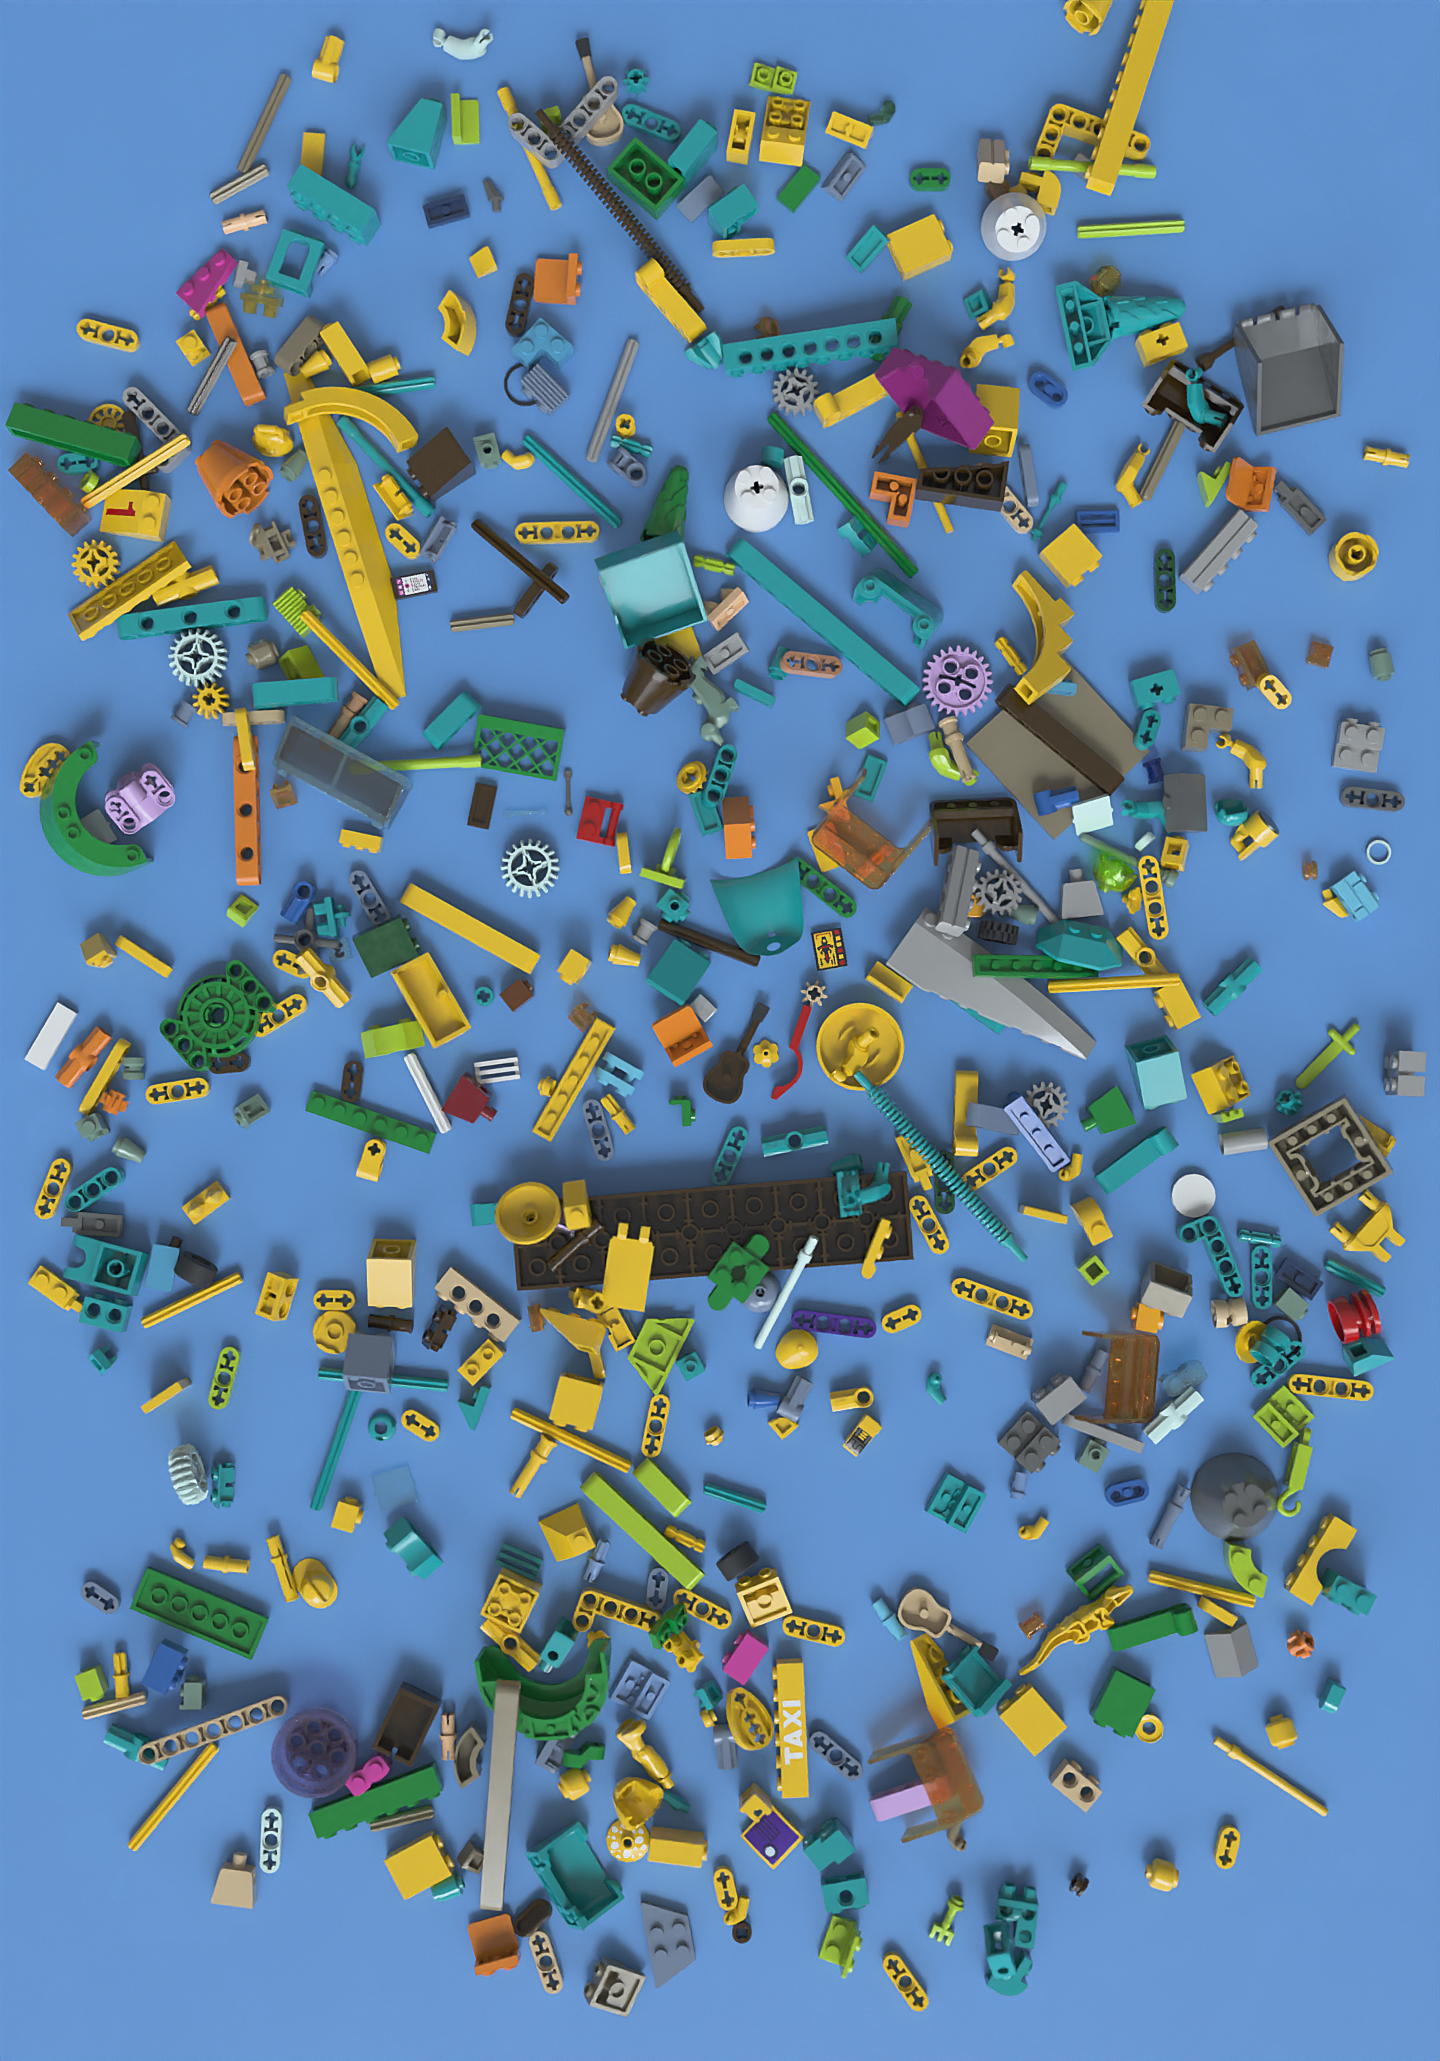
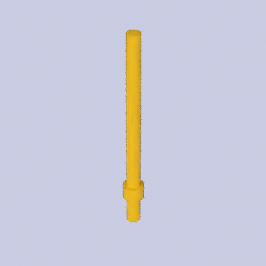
M902 411L896 413L897 419L905 415ZM913 432L907 439V443L918 468H928ZM933 502L946 534L954 531L944 505Z
M1218 1735L1214 1738L1213 1743L1226 1751V1755L1234 1760L1238 1759L1322 1816L1327 1814L1328 1808L1243 1753L1240 1747L1234 1743H1228Z

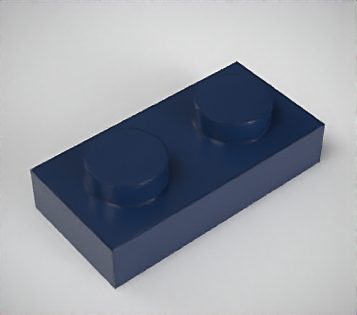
M464 194L422 205L429 229L470 218Z
M1287 1257L1274 1274L1275 1277L1311 1301L1324 1284V1282Z

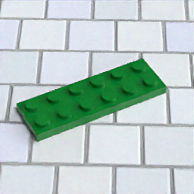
M150 1566L147 1567L130 1606L131 1610L250 1660L254 1657L270 1619L266 1615Z

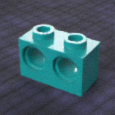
M93 1292V1295L85 1296L79 1322L122 1333L127 1331L133 1305L127 1304L125 1299L114 1298L113 1301L106 1299L105 1294ZM94 1303L100 1306V1313L98 1315L92 1312V1305ZM115 1308L121 1311L122 1316L120 1320H116L113 1317V1310Z

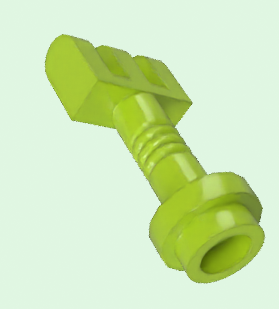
M952 1895V1897L948 1898L947 1905L949 1909L942 1923L934 1921L928 1937L933 1939L936 1931L939 1932L936 1937L938 1942H941L944 1935H946L944 1944L947 1946L950 1945L955 1935L954 1930L949 1927L957 1911L961 1912L964 1908V1900L957 1895Z

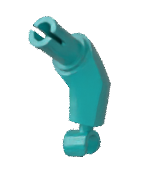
M1200 367L1195 369L1196 376L1193 375L1192 368L1188 369L1186 378L1191 381V384L1187 385V404L1193 419L1199 424L1207 422L1223 428L1225 423L1217 419L1227 421V414L1211 410L1209 404L1204 399L1203 385L1197 384V379L1202 376V369Z
M1125 799L1119 804L1120 807H1125L1121 811L1122 816L1129 815V817L1138 819L1156 818L1160 820L1166 829L1163 801L1132 802L1130 799Z
M876 1162L875 1181L868 1187L855 1191V1194L842 1195L840 1199L847 1197L849 1200V1204L843 1207H853L857 1204V1201L859 1204L874 1202L889 1194L891 1190V1185L888 1183L890 1164L885 1162L883 1165V1162Z

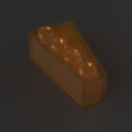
M26 452L8 471L45 508L48 514L68 534L74 537L92 520L87 515L89 510L81 502L76 504L72 498L75 495L66 486L61 488L57 484L60 480L51 470L47 473L42 468L45 464L36 455L32 458Z

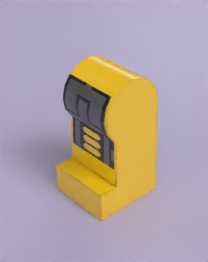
M865 1413L845 1439L842 1446L857 1457L882 1429L881 1424Z

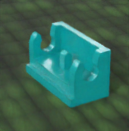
M858 1170L836 1172L840 1216L861 1215L862 1206L858 1201L855 1206L844 1208L843 1206L849 1204V1200L847 1197L840 1199L842 1195L855 1194V1191L860 1189Z

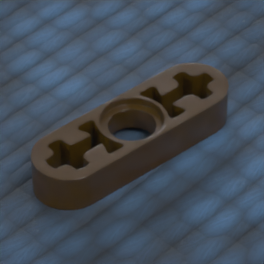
M527 273L519 274L515 279L505 322L507 333L514 338L522 336L525 332L534 294V279ZM528 280L530 286H526L525 295L521 294L522 286L520 283ZM518 300H523L526 303V307L522 311L514 308V304ZM516 315L519 317L518 324L521 328H517L516 331H513L510 325L515 324Z
M305 495L299 500L298 506L306 548L313 558L321 559L326 556L328 547L320 505L314 496ZM307 501L315 504V506L311 507L314 516H309L307 508H304L307 505ZM312 521L319 523V529L314 533L307 530L308 524ZM313 538H317L318 544L323 546V548L319 549V553L312 550L315 547Z
M548 562L542 569V572L553 580L559 568L553 563ZM534 581L517 603L513 613L521 619L525 618L545 590Z

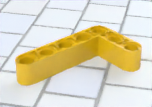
M1055 104L1049 112L1033 156L1042 154L1053 159L1062 134L1099 147L1101 141L1097 140L1098 135L1094 133V130H1100L1101 127L1105 128L1107 122L1067 105ZM1060 115L1063 119L1056 120L1053 116ZM1079 122L1083 127L1077 128L1073 123ZM1132 130L1124 157L1133 161L1143 160L1151 144L1148 136ZM1046 135H1053L1055 140H1048ZM1134 145H1141L1144 150L1139 151Z

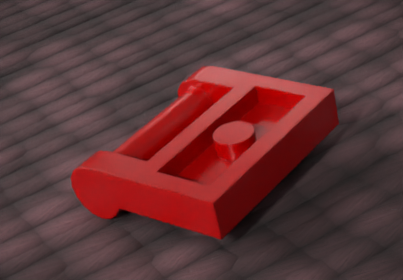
M586 796L576 839L615 847L616 841L614 837L620 811H623L624 804ZM606 808L612 809L606 838H602L600 833Z

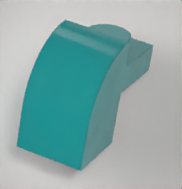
M1024 1950L1021 1951L1015 1961L1016 1974L1009 1980L994 1978L990 1968L984 1977L986 1986L1004 1996H1015L1022 1993L1028 1987L1024 1975L1027 1976L1033 1967L1030 1954Z

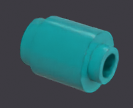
M455 1872L446 1879L431 1886V1891L435 1901L445 1902L462 1895L465 1882L461 1875L458 1876Z

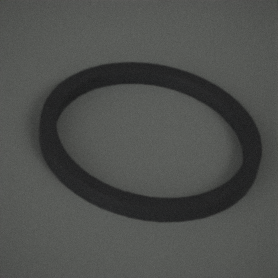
M520 363L513 366L507 372L504 379V389L506 395L513 403L520 406H532L537 404L535 400L526 403L517 401L510 395L507 388L510 374L517 368L524 367Z
M1276 1316L1269 1318L1264 1322V1324L1267 1325L1268 1323L1274 1320L1288 1321L1295 1327L1298 1334V1341L1302 1343L1301 1331L1297 1324L1291 1319L1282 1316ZM1299 1345L1294 1349L1292 1353L1284 1357L1286 1359H1289L1288 1357L1291 1354H1296L1298 1352V1348H1300Z

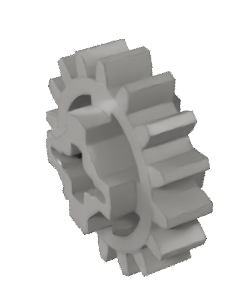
M795 368L794 373L787 369L786 376L779 374L780 382L774 381V387L777 389L772 390V395L776 396L773 398V403H779L778 410L780 411L784 408L786 416L789 412H793V417L795 418L797 412H800L802 416H805L806 409L811 412L813 409L811 404L816 400L815 397L819 396V391L814 390L818 387V383H812L813 375L806 377V370H803L800 374L798 373V368ZM787 383V389L781 393L782 387ZM792 390L799 392V396H796L795 393H792ZM810 393L809 399L804 403V396Z
M995 869L993 875L988 871L985 875L986 879L984 877L979 879L980 884L976 888L979 892L974 895V898L980 899L977 906H984L983 913L988 910L991 911V917L998 913L999 917L1002 918L1004 912L1009 916L1012 913L1011 908L1016 910L1018 908L1017 903H1020L1022 897L1018 895L1023 892V889L1017 888L1020 881H1013L1014 874L1009 877L1006 876L1007 870L999 874L998 869ZM998 880V882L995 883V884H993V885H992V884L987 885L988 883H990V882H992V881ZM999 887H1001V888H1000V891H1001V892H1000V895H1001V896L999 897L998 900H996V899H997V896H996V895H997V892H996V891L998 890ZM1003 902H1005V903L1010 902L1009 904H1007V905H1005V906L999 907V905L1002 904Z
M1040 1082L1039 1088L1035 1084L1031 1085L1033 1091H1025L1028 1095L1025 1098L1026 1101L1036 1109L1038 1117L1048 1129L1050 1128V1123L1055 1127L1058 1126V1119L1061 1121L1065 1120L1062 1113H1068V1110L1064 1109V1105L1069 1104V1101H1063L1066 1093H1059L1060 1086L1053 1089V1083L1049 1082L1047 1087H1045L1044 1082ZM1044 1091L1040 1098H1033L1036 1093ZM1053 1094L1057 1097L1059 1105L1053 1101ZM1045 1100H1047V1104L1050 1105L1049 1109H1045L1043 1112V1107L1040 1106V1102H1045ZM1052 1112L1057 1113L1053 1118L1046 1120L1048 1114Z

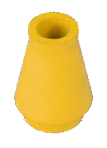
M323 349L319 352L316 350L299 368V371L305 379H308L311 376L328 370L332 362Z
M626 896L608 913L607 921L615 928L621 929L623 926H626L637 903L632 898Z
M619 943L611 945L608 955V961L618 965L638 967L641 959V954Z

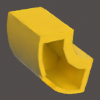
M449 290L438 306L445 321L441 339L455 350L469 356L476 339L474 312L462 296Z

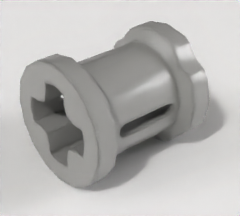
M260 350L249 356L250 361L254 363L258 379L269 377L275 373L267 356L269 354L267 350Z
M641 918V924L637 931L630 937L647 947L649 945L648 940L658 928Z

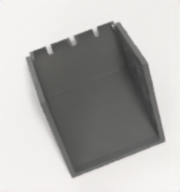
M1314 302L1300 305L1296 315L1295 307L1277 311V319L1274 312L1256 316V324L1254 325L1253 317L1237 321L1235 329H1233L1237 366L1256 436L1341 416L1344 342L1320 304L1316 305V307Z

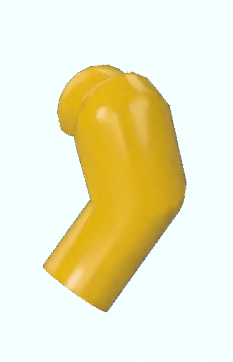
M508 449L501 456L504 461L516 470L529 468L535 460L534 455L529 452L515 456Z
M1072 1153L1071 1164L1060 1169L1058 1173L1062 1181L1068 1182L1080 1175L1083 1155Z
M1040 1516L1035 1525L1021 1526L1018 1534L1023 1540L1038 1539L1050 1522Z
M178 1537L170 1544L171 1553L176 1562L190 1570L195 1564V1560L183 1552L182 1548L185 1546V1541Z
M740 1895L737 1907L724 1914L723 1920L725 1924L735 1925L746 1918L750 1902L748 1896Z

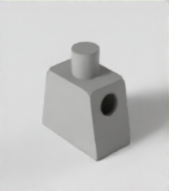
M1082 869L1069 870L1071 883L1062 884L1060 887L1059 920L1103 915L1102 905L1094 880L1084 881Z

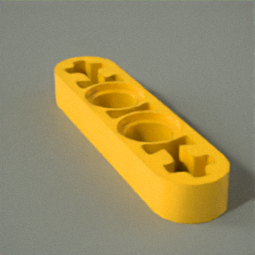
M593 521L530 522L519 524L515 529V535L521 544L526 545L592 543L598 540L600 530L597 523ZM546 527L551 528L553 531V535L548 539L541 536L542 529ZM577 527H581V531H588V527H592L596 533H592V537H588L587 533H581V538H578ZM525 528L529 533H534V528H537L538 539H535L534 534H529L526 539H523V536L519 535V533H522ZM564 528H573L575 530L574 535L571 538L564 537L562 535Z
M1145 855L1140 858L1138 868L1148 931L1152 938L1161 940L1168 934V922L1159 865L1154 856ZM1146 859L1155 863V866L1151 867L1152 874L1157 873V877L1150 876L1143 879V875H1148L1147 869L1142 868V864H1145ZM1150 880L1156 881L1158 884V889L1153 893L1145 889L1146 883ZM1152 902L1160 903L1161 911L1158 914H1152L1149 911V905ZM1163 916L1164 919H1159L1161 927H1165V930L1161 931V935H1157L1156 932H1152V929L1156 927L1155 920L1150 922V918Z
M123 1038L117 1041L78 1110L80 1113L86 1116L93 1114L103 1092H106L120 1068L122 1058L126 1057L132 1044Z
M963 1277L955 1278L951 1283L952 1293L959 1298L1022 1320L1028 1319L1033 1313L1031 1303L1022 1298ZM961 1281L964 1282L965 1287L970 1289L971 1284L975 1285L971 1291V1298L967 1297L969 1292L964 1290L957 1293L958 1289L955 1288V1285L960 1284ZM981 1288L987 1291V1298L983 1301H979L975 1297L976 1291ZM999 1296H1005L1008 1299V1304L1005 1308L997 1307L996 1299ZM1012 1299L1016 1300L1014 1304L1017 1306H1022L1023 1303L1026 1304L1025 1307L1028 1309V1312L1019 1315L1020 1311L1012 1308V1313L1008 1312L1012 1306Z
M1293 1373L1286 1381V1385L1291 1392L1304 1395L1367 1401L1371 1399L1374 1393L1373 1386L1363 1380ZM1299 1377V1381L1308 1383V1387L1298 1386V1389H1296L1292 1382L1297 1381ZM1317 1380H1322L1325 1384L1321 1392L1314 1390L1313 1385ZM1339 1382H1343L1346 1385V1391L1343 1394H1338L1335 1391V1387ZM1362 1385H1364L1367 1393H1363L1361 1397V1393L1352 1391V1387L1362 1388Z

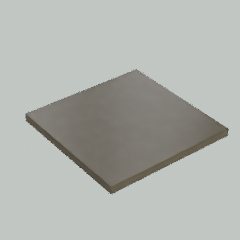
M1061 656L1071 668L1064 679H1070L1072 683H1078L1076 694L1074 696L1045 693L1034 702L1124 776L1151 751L1149 749L1142 751L1135 747L1133 743L1134 733L1067 660ZM1004 710L965 744L1053 840L1073 823L1071 820L1073 817L1072 807L1058 809L1057 812L1038 816L1033 794L1075 786L1079 794V802L1104 795L1101 790Z

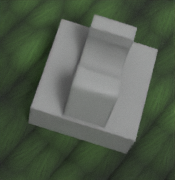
M239 260L233 287L241 289L244 283L254 285L257 273L247 269L248 262Z

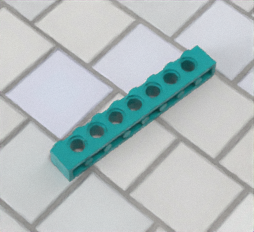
M895 318L722 344L725 371L727 376L732 378L743 377L746 373L759 375L765 373L766 370L773 369L774 371H784L787 367L792 366L805 368L808 364L812 363L825 365L832 360L838 359L841 362L851 360V357L870 358L873 354L878 353L889 355L894 347L899 349ZM873 336H880L882 338L878 343L870 342ZM858 339L860 343L857 346L852 347L848 345L851 340ZM832 342L838 344V347L834 350L827 349V346ZM809 346L817 347L815 352L813 353H807L805 351L806 348ZM788 349L795 350V353L790 357L784 355ZM765 353H773V357L771 359H763V355ZM749 355L752 357L748 363L741 362L744 356Z

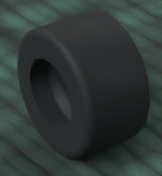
M183 1252L173 1269L177 1276L201 1288H209L218 1272L217 1267L213 1263L191 1252Z
M745 1541L719 1559L716 1566L725 1579L731 1581L759 1560V1556L750 1543Z

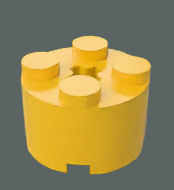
M1359 532L1348 533L1329 552L1330 568L1343 581L1358 580L1375 567L1379 549L1371 536Z

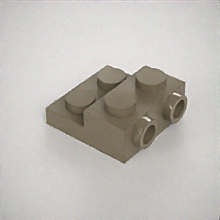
M603 1956L601 1962H596L594 1966L592 1981L587 1982L584 1987V1997L589 2006L628 2017L646 1976L643 1972L625 1967L622 1962Z

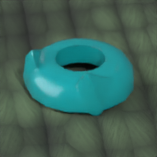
M386 1413L374 1415L368 1423L370 1436L378 1442L387 1441L392 1438L396 1432V1423L392 1416ZM382 1421L386 1423L387 1431L384 1434H379L376 1431L375 1426L377 1422Z

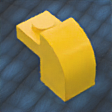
M1031 171L1022 172L1018 185L1022 184L1027 191L1037 193L1036 201L1040 204L1044 213L1054 216L1061 195V185L1058 178L1051 171H1044L1043 177Z
M1088 1196L1070 1205L1079 1225L1083 1226L1092 1246L1113 1236L1101 1209L1092 1196Z

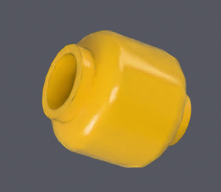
M1282 1714L1269 1718L1271 1723L1265 1726V1730L1271 1745L1278 1746V1749L1294 1745V1740L1298 1738V1733L1293 1720L1290 1717L1283 1718Z
M571 1768L559 1776V1783L557 1785L565 1799L576 1800L589 1791L588 1783L591 1781V1778L585 1769L581 1771L580 1768Z
M1156 1858L1151 1864H1147L1145 1877L1148 1878L1150 1887L1170 1891L1172 1887L1175 1888L1177 1886L1179 1870L1176 1869L1173 1862Z

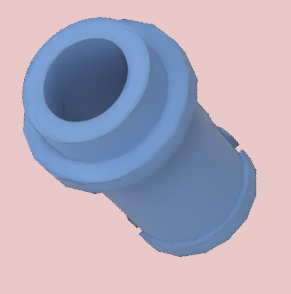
M329 248L327 251H323L324 255L321 257L316 269V273H318L323 266L318 274L322 278L325 277V274L332 265L338 262V256Z
M1014 1471L1012 1490H1009V1493H1011L1010 1498L1023 1500L1024 1496H1026L1024 1492L1028 1473Z

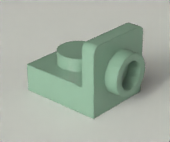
M257 1093L238 1105L233 1111V1117L235 1122L246 1130L251 1124L269 1114L270 1109Z

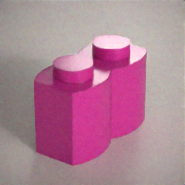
M376 1751L369 1757L366 1763L358 1765L351 1771L345 1782L346 1786L354 1796L363 1794L368 1790L372 1782L379 1781L386 1776L393 1761L389 1756Z

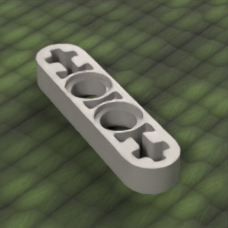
M1066 1414L1061 1421L1062 1424L1134 1452L1142 1453L1145 1443L1071 1414Z

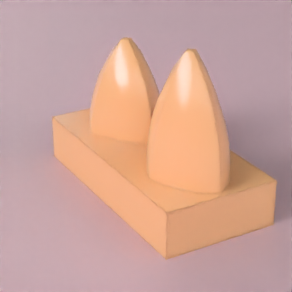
M739 587L736 589H721L722 602L720 604L703 601L707 618L717 632L749 602Z

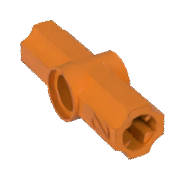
M96 1026L86 1040L77 1045L70 1053V1059L57 1073L55 1078L61 1084L71 1089L83 1073L89 1071L99 1059L98 1055L113 1038L105 1030Z

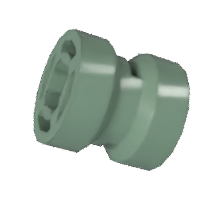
M122 1058V1065L125 1066L122 1080H145V1073L142 1071L145 1058Z

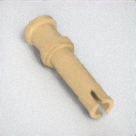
M947 717L938 723L939 728H942L944 732L945 744L951 748L962 782H969L971 778L975 779L976 776L962 742L964 738L963 733H960L958 729L957 717Z

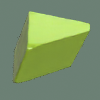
M241 894L228 908L226 915L244 928L259 906Z

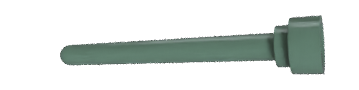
M1085 833L1080 835L1082 842L1138 868L1140 859ZM1147 862L1142 864V868H1146L1147 872L1152 874L1151 867L1153 865ZM1159 868L1161 882H1164L1163 885L1172 888L1179 873L1172 869L1164 871Z

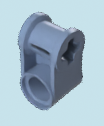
M620 447L616 456L611 461H607L606 465L635 488L644 486L647 482L645 467L627 450ZM636 471L642 473L639 479H634L631 475Z

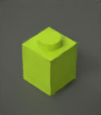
M1094 1254L1089 1255L1075 1267L1091 1286L1110 1273Z
M101 1664L81 1670L74 1676L83 1701L91 1699V1702L104 1697L103 1694L109 1689Z

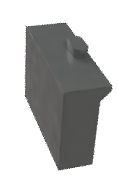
M1187 773L1164 775L1163 809H1165L1166 832H1207L1205 775Z

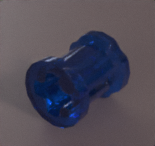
M1156 758L1142 764L1146 768L1149 785L1164 780V772L1160 764L1161 758Z

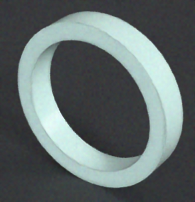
M1373 841L1366 848V857L1372 864H1384L1391 857V848L1385 841ZM1375 843H1381L1387 848L1388 855L1382 862H1376L1370 857L1369 850Z

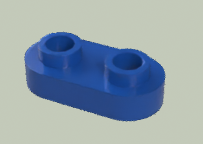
M1042 371L1031 375L1028 388L1035 396L1051 408L1058 409L1064 406L1068 393L1061 384ZM1041 382L1043 386L1038 388L1035 383ZM1058 395L1060 400L1055 401L1052 396Z
M1140 1478L1111 1484L1105 1490L1106 1501L1114 1507L1143 1501L1149 1495L1148 1484ZM1137 1485L1140 1486V1491L1134 1493L1133 1488ZM1114 1491H1119L1117 1498L1112 1497Z

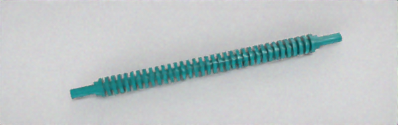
M860 1070L857 1071L853 1076L866 1089V1094L869 1096L868 1099L870 1101L873 1100L872 1104H877V1109L881 1108L879 1111L881 1114L886 1112L883 1115L885 1118L890 1116L887 1119L888 1122L893 1120L891 1125L893 1127L897 1125L895 1129L897 1131L900 1130V1135L904 1134L903 1138L907 1139L906 1142L908 1144L911 1143L910 1146L912 1148L915 1147L914 1150L916 1152L919 1151V1156L924 1155L922 1157L924 1161L928 1159L926 1164H931L929 1166L931 1169L935 1168L933 1170L934 1173H938L937 1176L939 1178L942 1177L941 1180L945 1182L946 1186H949L950 1190H953L952 1193L954 1195L957 1194L956 1197L958 1199L961 1198L960 1201L962 1203L965 1202L964 1206L966 1208L969 1207L968 1210L970 1212L973 1211L972 1215L976 1216L977 1220H980L981 1225L984 1224L983 1227L991 1233L992 1237H995L997 1242L999 1241L998 1244L1000 1246L1003 1245L1005 1248L1008 1247L1021 1262H1024L1028 1256L1014 1242V1234L1009 1232L1010 1229L1008 1227L1005 1228L1006 1225L998 1219L997 1215H994L992 1210L990 1211L991 1208L989 1206L986 1207L987 1204L985 1202L982 1203V1198L978 1199L979 1195L977 1193L974 1194L975 1191L973 1189L970 1190V1185L966 1186L968 1183L963 1181L964 1178L962 1176L959 1177L960 1174L958 1172L955 1173V1168H952V1165L948 1164L946 1159L944 1160L945 1157L943 1155L939 1157L941 1153L939 1151L935 1152L937 1150L936 1147L931 1148L933 1144L931 1142L928 1143V1138L924 1139V1134L920 1135L921 1131L917 1130L918 1127L916 1125L913 1126L914 1123L912 1121L908 1123L909 1117L904 1119L906 1114H900L902 1112L900 1108L896 1110L898 1105H893V1100L889 1101L891 1097L889 1095L886 1096L887 1093L885 1091L880 1093L883 1090L882 1087L873 1085Z

